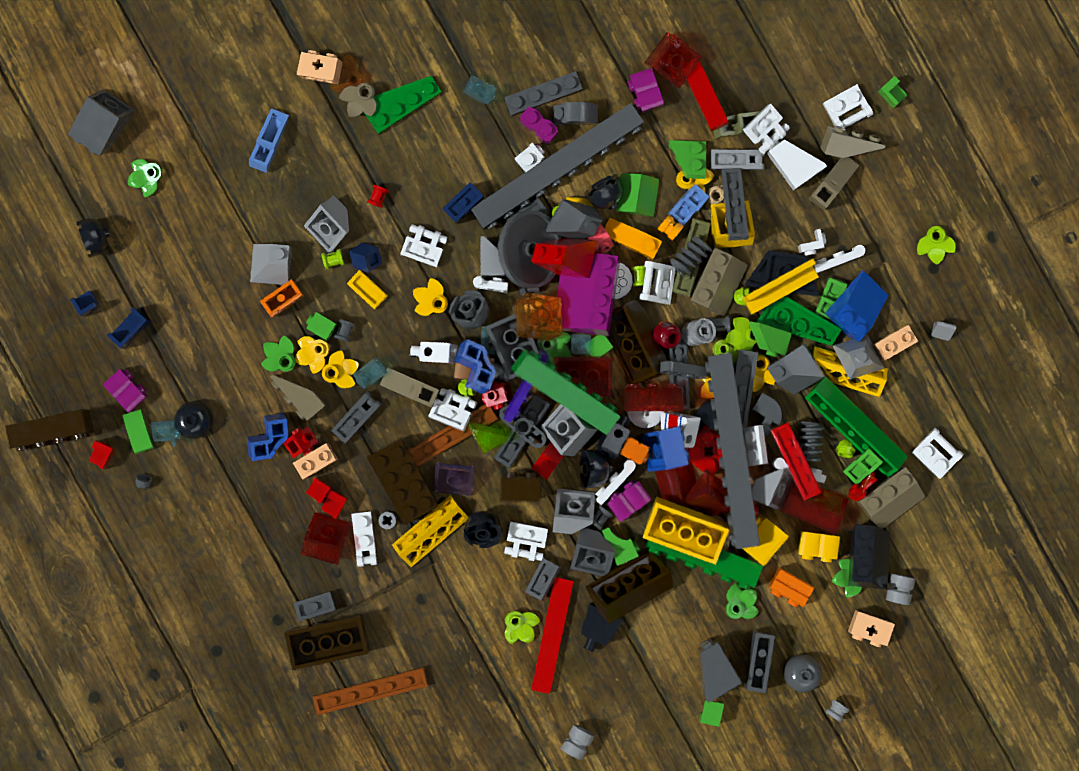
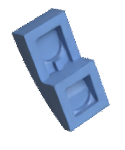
M694 184L668 212V215L670 214L676 222L684 226L695 211L702 207L709 196Z

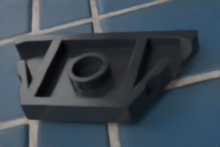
M768 250L746 281L745 286L760 288L807 262V256ZM814 280L791 292L801 295L819 296Z

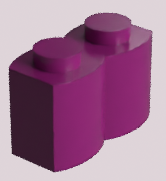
M652 68L630 75V81H627L630 91L635 92L636 99H634L637 110L641 109V112L645 113L664 106Z
M528 107L520 116L522 126L528 131L534 132L541 142L550 145L558 135L557 127L551 121L543 119L536 109Z
M119 369L103 383V386L130 413L148 397L145 394L147 390L140 383L137 385L132 380L134 376L130 371Z
M631 480L623 486L625 490L620 494L616 491L608 497L610 501L607 502V505L620 522L652 500L639 481L634 483Z

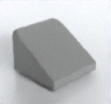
M940 321L935 322L931 336L948 341L951 339L956 327L955 325Z

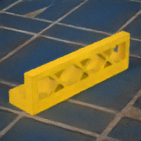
M811 259L742 297L751 315L818 278L819 276L813 267L816 264L815 261Z
M814 347L812 356L818 365L823 367V373L832 383L880 397L887 381L888 368L859 376L857 378L860 379V382L854 383L850 381L835 352ZM837 371L840 372L842 376L837 378L832 376L831 373ZM876 383L879 384L878 389H873L868 384Z
M449 496L394 542L392 546L398 555L412 567L467 520L468 515ZM458 512L462 515L456 521H452V518ZM446 526L442 533H437L439 528ZM426 539H431L428 545L423 546V542ZM417 551L416 555L410 560L406 557L411 552Z

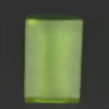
M472 422L468 424L471 433L484 454L504 443L509 438L505 429Z

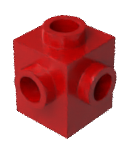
M492 382L490 390L482 394L483 403L487 408H494V410L502 409L513 398L509 382Z
M308 426L303 430L299 427L290 433L291 437L284 442V445L294 459L302 453L306 456L314 451L313 446L319 442Z

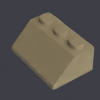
M714 248L689 302L724 317L748 265L734 256Z
M901 466L898 471L869 490L866 497L857 501V503L874 526L883 529L925 498L909 470Z

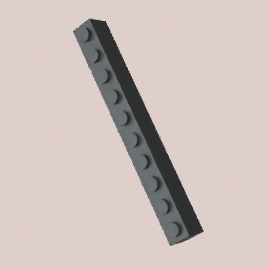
M632 103L628 104L472 207L471 211L483 229H492L499 224L497 222L502 217L507 219L513 215L514 209L518 207L522 209L530 203L529 200L534 196L539 198L545 194V189L549 186L554 188L562 182L561 178L568 175V177H571L578 172V167L581 165L587 166L594 161L593 157L600 154L602 156L610 151L609 147L614 143L619 145L626 140L625 136L632 133L634 135L639 132L644 121Z
M732 354L708 356L709 361L705 362L706 372L711 373V380L708 381L709 392L714 394L711 406L712 411H716L717 418L713 419L715 430H719L720 438H716L717 447L722 449L723 457H719L721 469H725V476H722L723 488L727 487L728 495H725L726 507H730L731 514L728 515L729 526H733L734 534H730L732 546L736 545V549L760 546Z

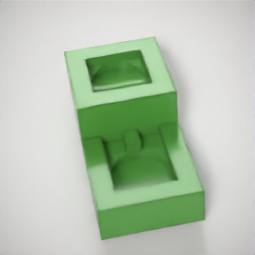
M829 276L815 314L831 320L825 312L845 291L847 283Z
M140 409L123 415L134 453L138 454L153 449L150 431L147 429L143 411Z
M868 448L850 463L843 472L855 484H858L880 466L883 460Z

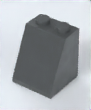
M103 89L86 98L68 135L73 137L75 142L89 148L91 153L100 156L108 152L135 110Z
M710 638L700 643L701 647L698 648L703 695L708 703L741 684L739 677L715 638L713 640Z

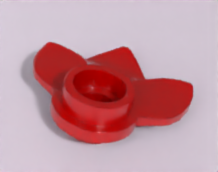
M872 472L859 484H854L848 491V497L854 501L865 498L867 488L877 481L874 477L876 473Z

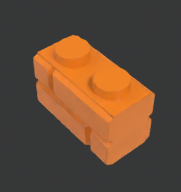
M291 279L260 302L270 317L274 318L296 303V300L299 301L303 298L304 294L295 281Z
M629 436L619 453L637 464L645 463L650 455L648 452L649 447Z
M780 567L768 585L772 589L771 594L778 598H781L783 595L789 599L787 603L796 608L799 605L804 607L814 590V586Z

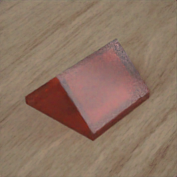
M688 462V465L672 469L655 471L662 499L678 505L701 499L692 462Z
M705 469L684 501L708 516L720 515L730 511V507H726L725 495H728L727 487L723 488V481Z

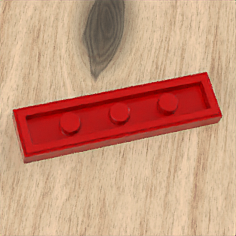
M699 58L682 64L683 74L710 131L728 125L729 121Z
M789 422L771 430L803 499L807 500L822 493Z

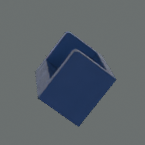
M470 182L442 209L458 224L471 211L472 207L484 199V196Z
M133 307L129 316L114 332L107 334V337L120 349H126L151 322L137 308Z

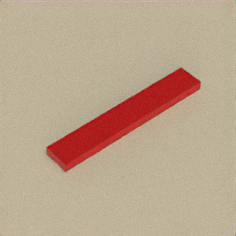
M556 577L553 582L531 687L533 691L550 694L573 580Z

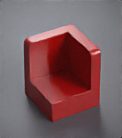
M95 440L92 445L94 450L89 461L98 465L101 469H107L116 448L100 440Z
M315 477L306 494L317 500V503L322 504L333 487L320 478Z
M331 489L326 496L327 498L321 510L333 516L332 518L337 519L349 498Z

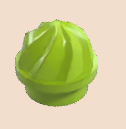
M741 287L739 290H736L734 294L736 303L746 306L742 297L750 294L751 289Z
M468 379L461 380L458 385L459 392L467 397L475 396V390L465 387Z
M848 439L841 440L836 447V450H838L837 455L845 458H852L853 453L856 451L855 446Z

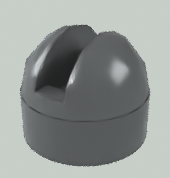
M140 473L136 476L135 484L138 489L143 488V490H146L151 485L152 478L147 474Z

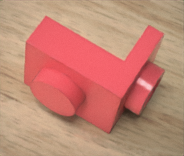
M601 223L594 236L587 238L588 240L598 241L595 250L597 254L606 253L614 247L610 236Z

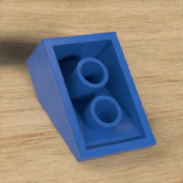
M862 270L825 314L849 338L860 342L872 328L889 295Z
M680 426L640 434L642 444L649 447L648 452L650 455L646 461L648 472L688 465L689 454L684 447L683 441L685 437L683 431L680 430Z

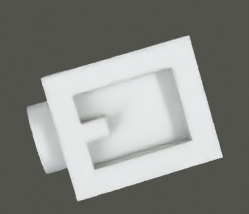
M531 143L527 149L514 159L524 172H527L544 160L543 154L545 152L538 144L535 146Z

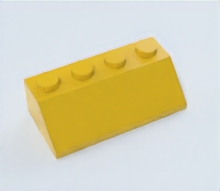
M656 497L643 538L716 565L729 532V523Z

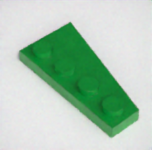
M432 76L375 95L373 99L376 102V110L371 117L368 115L366 117L379 135L441 94L442 91Z
M786 296L766 306L756 322L829 346L833 345L842 330Z

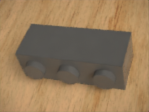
M753 630L744 685L746 690L766 693L775 635L772 633Z

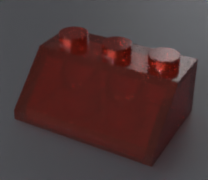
M554 357V365L557 367L556 371L559 373L566 372L572 377L571 381L576 384L577 382L582 383L588 388L586 391L590 394L595 392L601 397H612V358Z
M628 384V388H623V411H683L682 388H678V384H666V388H658V384H647V388H639V384Z
M793 480L780 511L836 535L844 518L848 498L820 487L822 493L804 500L795 480Z

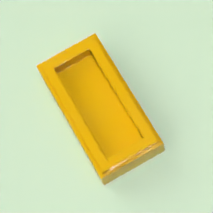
M361 270L347 283L375 310L388 297Z

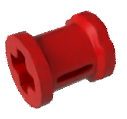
M373 185L374 190L367 203L383 208L382 203L389 190Z

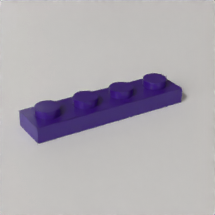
M541 349L538 353L541 356L540 360L545 363L550 361L548 359V352ZM523 379L503 414L504 420L510 423L513 418L517 419L521 412L519 407L522 402H527L531 394L529 390L532 384Z

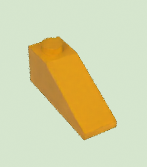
M609 218L604 228L611 240L651 260L654 259L662 243L661 240L612 218Z

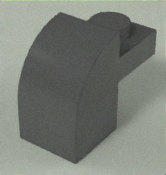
M565 102L561 105H553V124H598V104Z
M760 393L751 410L764 417L759 425H763L764 435L768 436L773 427L770 424L779 425L782 419V412L774 399L764 393Z

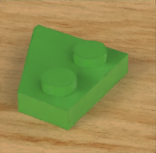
M669 140V148L674 152L675 159L678 165L682 167L685 178L705 179L706 142Z

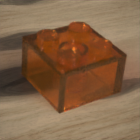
M531 293L517 298V337L551 341L561 336V298Z

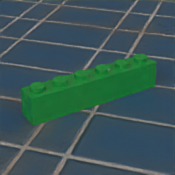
M524 349L511 368L514 373L607 435L621 417L617 413L618 408L610 402L606 405L601 401L603 398L595 392L592 394L587 392L588 388L582 383L577 382L576 384L571 381L572 377L566 372L559 373L556 371L557 367L549 361L545 363L540 360L541 356L535 351L528 352Z
M826 376L805 396V399L861 453L870 448L880 457L883 463L877 469L887 478L898 471L908 458Z
M647 540L645 546L653 554H665L668 560L674 562L680 560L685 562L684 565L691 569L698 567L703 569L702 573L709 576L716 574L721 576L720 580L727 583L734 581L739 583L738 587L745 590L756 587L763 565L722 549L715 565Z

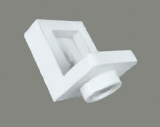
M816 229L814 231L816 241L799 245V254L805 253V256L816 254V250L824 248V244H826L825 233H821V229Z

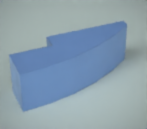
M271 108L256 140V146L249 158L250 167L265 173L268 172L284 133L289 115Z

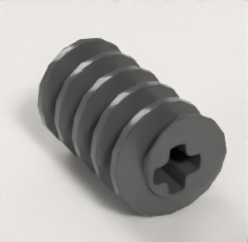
M693 236V243H686L688 249L682 247V254H675L677 260L674 258L670 259L674 269L684 278L683 272L691 273L690 266L696 268L695 261L702 262L700 256L707 257L706 250L713 251L701 238Z
M801 422L806 427L800 429L805 435L799 437V439L804 441V443L799 445L804 449L803 453L807 461H821L822 458L817 456V454L822 453V450L817 447L823 445V442L818 439L824 437L819 431L825 430V427L821 426L820 423Z

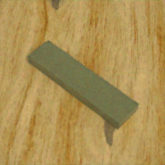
M693 218L686 243H693V236L701 238L706 243L711 223ZM694 262L696 268L689 267L690 274L683 272L685 278L677 272L672 290L673 293L687 297L691 296L700 265L699 262Z

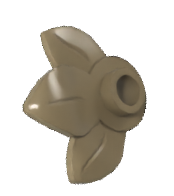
M361 83L357 87L348 86L339 95V99L348 102L347 112L349 117L359 116L363 111L371 117L376 110V102L373 99L374 88L369 83ZM363 89L368 90L369 94L367 96L361 94Z

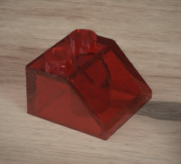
M666 32L644 64L680 88L702 56L676 35Z
M314 512L303 541L301 555L338 565L351 523Z

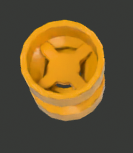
M669 214L658 227V230L662 233L665 232L668 238L673 241L684 226L681 223H676Z

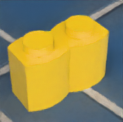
M800 531L798 554L802 555V559L813 560V557H821V561L832 562L833 559L838 557L840 536Z

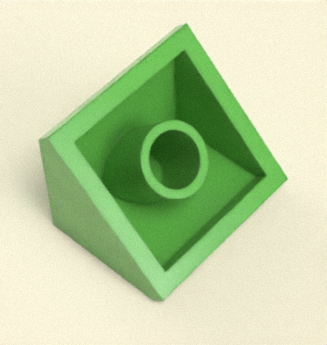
M622 173L621 182L624 187V193L621 200L618 201L619 205L616 207V212L654 217L659 179L643 174Z

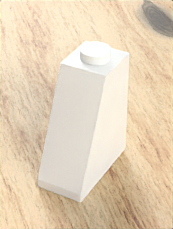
M786 140L781 143L777 141L775 146L767 153L793 190L827 167L824 162Z

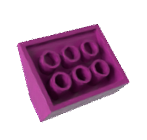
M594 254L589 278L560 275L552 324L553 330L609 336L620 267L618 256Z

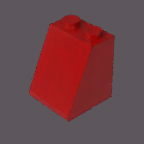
M561 238L536 243L531 262L557 275L589 278L598 241Z

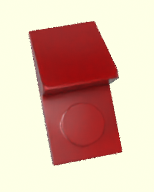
M550 441L531 469L547 480L564 455H561Z

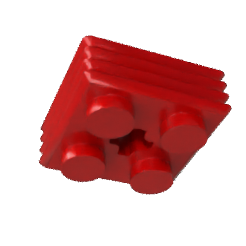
M704 425L697 433L695 445L685 449L688 451L689 461L711 478L720 468L719 457H723L722 449L717 447L716 438H720V435L711 430L707 425ZM711 446L712 455L705 456L704 447L709 448Z

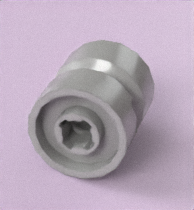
M706 318L688 322L682 328V339L690 346L709 343L716 335L715 325Z
M891 573L889 580L891 588L887 589L885 600L910 605L912 599L910 590L914 589L916 579Z
M573 724L568 733L570 738L565 739L561 749L572 757L583 760L587 753L586 746L591 745L595 735Z

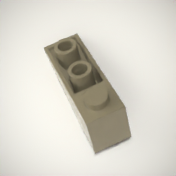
M828 126L820 148L825 154L845 158L883 149L886 145L876 135L871 134L869 137L857 130L849 132L840 126H835L834 128Z
M849 157L840 158L808 199L822 210L826 209L859 165Z
M388 367L380 383L383 387L431 408L440 391Z
M276 375L270 376L273 379L271 384L278 391L280 389L285 394L283 398L290 406L294 404L298 409L296 413L302 420L310 421L326 407V404L315 391Z

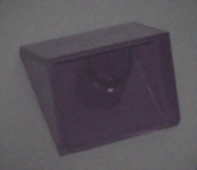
M436 462L434 492L472 496L475 466Z

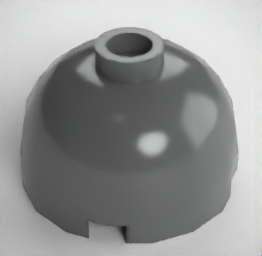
M467 290L464 292V295L461 297L457 296L453 300L449 312L458 326L464 329H475L487 320L489 307L486 299L480 292Z
M797 654L792 656L784 666L783 676L792 690L807 693L814 690L820 684L822 669L814 657L807 654Z

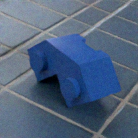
M467 339L460 344L454 362L471 369L465 387L483 394L490 390L496 371L487 357L486 348Z
M283 413L264 416L266 434L247 437L248 455L252 461L272 458L276 453L275 451L287 440V418Z

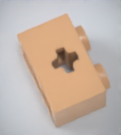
M308 50V53L301 52L297 75L303 79L338 84L343 62L337 58V55L326 53V56L319 55V52Z
M905 325L872 345L880 360L885 361L915 344L918 340L910 326Z
M326 443L293 464L303 480L337 461L338 458L329 443Z
M855 610L848 632L853 634L852 638L863 641L865 638L871 640V645L881 648L882 645L888 646L895 624ZM867 627H869V628H871V627L874 628V629H875L874 632H870V633H869V632L866 630Z

